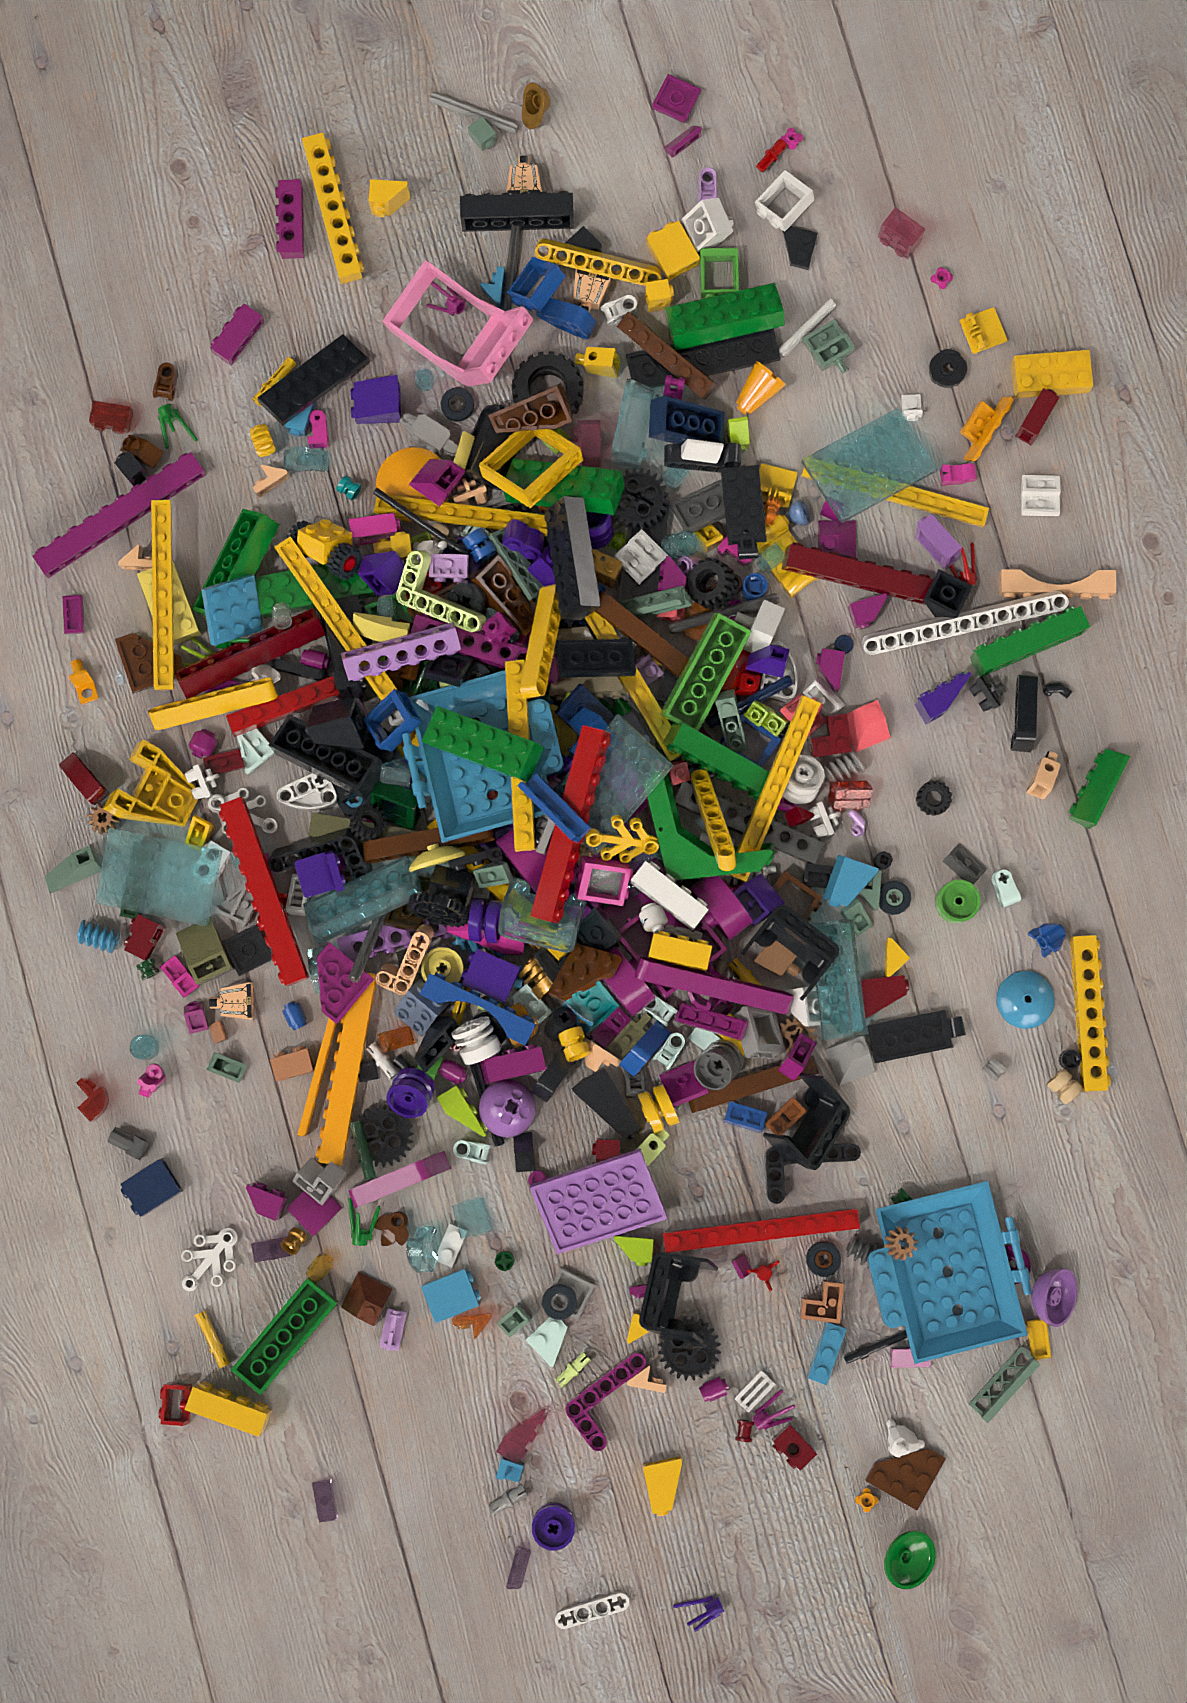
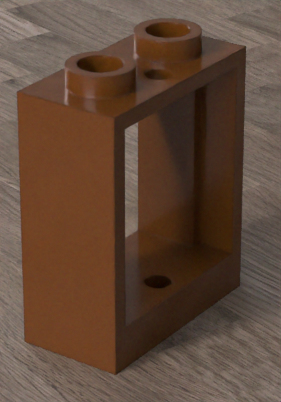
M784 870L772 888L778 893L788 880L814 898V901L802 916L806 921L810 922L811 918H809V915L812 911L817 912L820 908L822 897Z

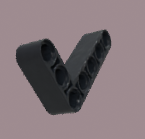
M352 828L342 829L273 850L268 860L271 871L281 872L295 868L294 862L296 860L331 850L334 852V855H343L351 876L357 884L364 885L368 883L373 871L372 864L365 863L362 841L359 836L357 838L354 836L356 832L352 833Z
M833 1144L832 1147L837 1151L836 1157L830 1159L826 1155L822 1163L856 1161L861 1155V1150L856 1144ZM770 1147L765 1151L764 1155L766 1196L771 1203L780 1204L785 1199L784 1164L797 1163L779 1154L778 1160L771 1161L768 1155L770 1151L775 1149ZM849 1147L856 1149V1155L853 1158H849L846 1154ZM772 1170H778L780 1173V1177L776 1181L770 1179L769 1175ZM775 1189L781 1192L780 1199L776 1201L772 1200L770 1196L771 1192Z

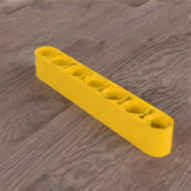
M545 238L540 239L536 243L535 255L540 260L645 286L646 282L661 280V271L656 266ZM546 246L549 251L542 253L539 247ZM563 250L567 253V255L565 257H559L557 255V252ZM582 255L585 257V260L578 262L575 257ZM601 260L604 264L598 267L593 262ZM618 264L622 267V269L620 271H614L612 269V266ZM637 269L640 271V274L633 276L630 274V271ZM650 274H656L658 278L656 280H650L648 276Z
M556 584L541 587L539 591L520 684V692L525 699L543 696L546 692L561 618L558 609V596L555 590Z
M267 677L189 699L156 706L150 709L148 714L154 729L161 730L269 702L276 699L278 694L272 678Z
M695 770L691 774L693 793L718 867L723 871L733 870L736 867L735 849L709 774L706 770Z

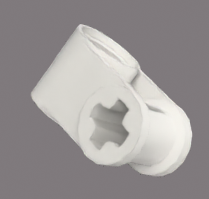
M626 295L605 303L600 309L605 313L608 320L606 322L607 325L612 326L619 323L627 312L635 315L638 307L635 297ZM632 303L634 306L631 309H626L624 305Z

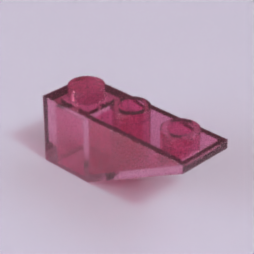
M541 1408L508 1430L496 1452L516 1464L519 1459L523 1461L528 1452L525 1447L528 1442L532 1443L538 1433L535 1431L537 1425L542 1426L547 1417L544 1414L546 1408Z

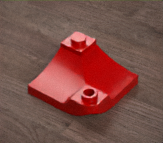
M744 647L720 692L734 689L735 694L738 696H748L757 692L761 673L746 669L751 652L744 650Z

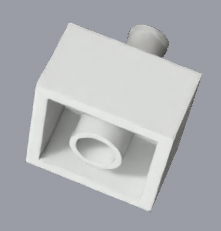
M719 198L701 200L682 218V222L696 252H700V249L715 248L733 232V220H729L732 217L726 215Z
M764 600L757 617L752 618L740 612L737 613L734 622L752 631L744 646V650L752 653L771 644L785 608Z

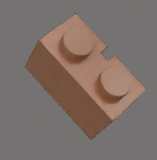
M304 1046L292 1049L293 1053L285 1054V1051L274 1054V1058L270 1059L275 1081L279 1082L314 1072L315 1068L310 1049H304Z

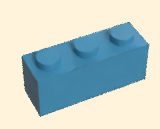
M825 1322L806 1375L808 1379L827 1385L847 1330L845 1327Z

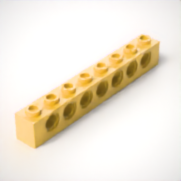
M323 132L303 137V146L340 283L344 284L363 279L361 272H364L362 260L358 261L356 256L360 254L358 245L352 241V237L355 236L352 225L348 226L347 222L350 219L348 208H344L342 204L346 200L343 190L339 191L338 185L341 184L338 173L334 174L333 167H336L334 156H330L328 150H331L329 138L325 139ZM317 154H324L322 158H316ZM324 170L329 171L325 176L320 175ZM327 188L334 189L331 193L325 192ZM333 205L339 206L334 211L330 210V207ZM336 223H343V226L340 228L334 227ZM342 240L348 241L344 246L339 245V242ZM348 257L353 259L350 263L343 262Z
M1096 935L1070 937L1078 1053L1081 1057L1079 1065L1080 1082L1083 1087L1081 1092L1106 1091L1108 1086L1111 1085L1110 1075H1107L1106 1068L1109 1067V1057L1105 1055V1048L1108 1046L1107 1036H1104L1103 1029L1106 1028V1018L1102 1016L1105 1002L1104 998L1101 997L1103 980L1099 978V970L1102 969L1101 959H1098L1097 952L1100 951V941L1096 939ZM1084 950L1090 953V959L1088 961L1082 958V952ZM1086 969L1092 973L1090 980H1086L1083 976ZM1087 989L1093 991V998L1091 1000L1085 996ZM1089 1008H1092L1095 1012V1016L1092 1019L1088 1018L1086 1014ZM1091 1027L1096 1030L1094 1038L1088 1035V1030ZM1091 1047H1095L1098 1050V1055L1095 1058L1089 1053ZM1093 1066H1096L1099 1069V1075L1097 1077H1094L1091 1074V1069Z

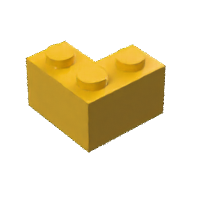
M406 532L395 533L394 536H390L391 541L379 539L376 543H373L374 553L395 551L405 563L409 553L413 551L412 540Z

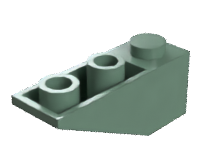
M735 690L719 692L715 702L727 748L734 752L747 750Z
M89 845L71 853L45 876V880L51 894L101 872L103 868L98 854Z

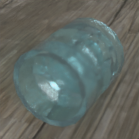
M680 532L664 537L661 548L668 556L675 559L692 555L696 550L697 544L695 537L690 532Z
M141 1034L132 1039L129 1048L135 1058L150 1060L158 1054L159 1043L153 1036Z

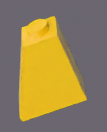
M681 1456L642 1464L652 1514L657 1513V1516L669 1514L668 1511L672 1510L682 1465Z

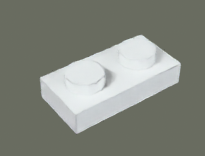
M449 1224L434 1260L452 1268L467 1231Z

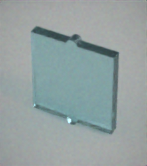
M484 1197L472 1201L468 1199L464 1203L452 1206L461 1239L474 1235L477 1237L481 1233L492 1231Z

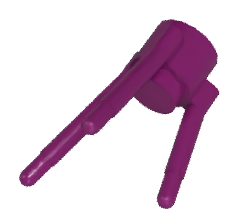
M434 281L431 282L430 285L448 298L446 300L448 309L432 304H426L427 307L446 312L451 316L455 313L461 314L464 311L466 302L455 291L447 286V289L452 294L450 295Z
M782 1389L762 1407L755 1410L756 1415L752 1416L759 1431L763 1428L766 1430L793 1420L792 1417L772 1422V1419L794 1409L795 1405L786 1407L772 1415H769L767 1411L763 1412L783 1393Z

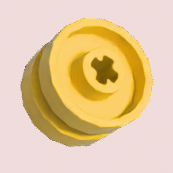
M663 1084L653 1087V1093L656 1098L654 1101L648 1091L638 1094L643 1114L647 1122L650 1123L654 1133L664 1130V1124L661 1120L663 1116L669 1126L680 1123Z

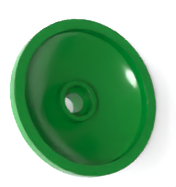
M917 1530L907 1531L899 1535L890 1544L884 1559V1571L889 1582L897 1588L905 1590L913 1589L922 1584L932 1572L935 1564L936 1550L933 1541L928 1535Z

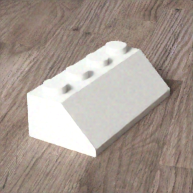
M645 861L631 879V884L693 931L707 913V904L700 898L694 899L690 896L692 892L683 885L681 888L674 883L676 880L666 873L664 876L659 872L660 867L655 863Z

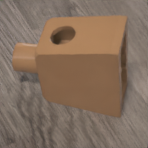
M777 940L771 946L764 947L753 961L756 965L779 977L785 971L796 977L802 969L793 962L797 956Z

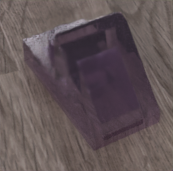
M285 1237L251 1243L254 1263L292 1256L281 1247L280 1243Z

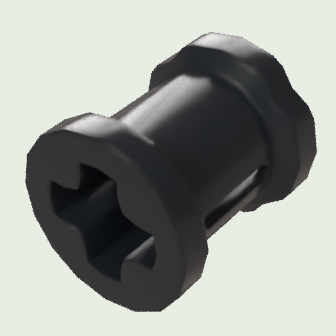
M880 852L874 858V866L879 868V870H886L891 866L893 858L890 853ZM881 856L883 859L887 858L885 865L879 863Z

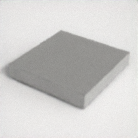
M560 1267L552 1286L557 1284L566 1285L573 1290L577 1298V1307L571 1317L579 1320L596 1284ZM558 1294L553 1297L552 1305L555 1309L562 1310L567 1305V1299L565 1296Z

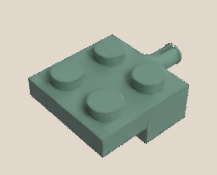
M835 319L802 339L821 371L834 365L838 366L842 374L849 370L843 360L854 352L855 347L847 334L843 333Z

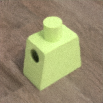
M665 1130L657 1132L655 1135L653 1133L649 1134L636 1148V1150L641 1148L647 1166L666 1147L663 1142L669 1137V1134ZM649 1144L654 1145V1150L649 1147Z

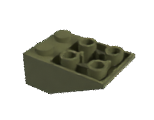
M211 917L176 933L188 968L197 985H202L235 969Z

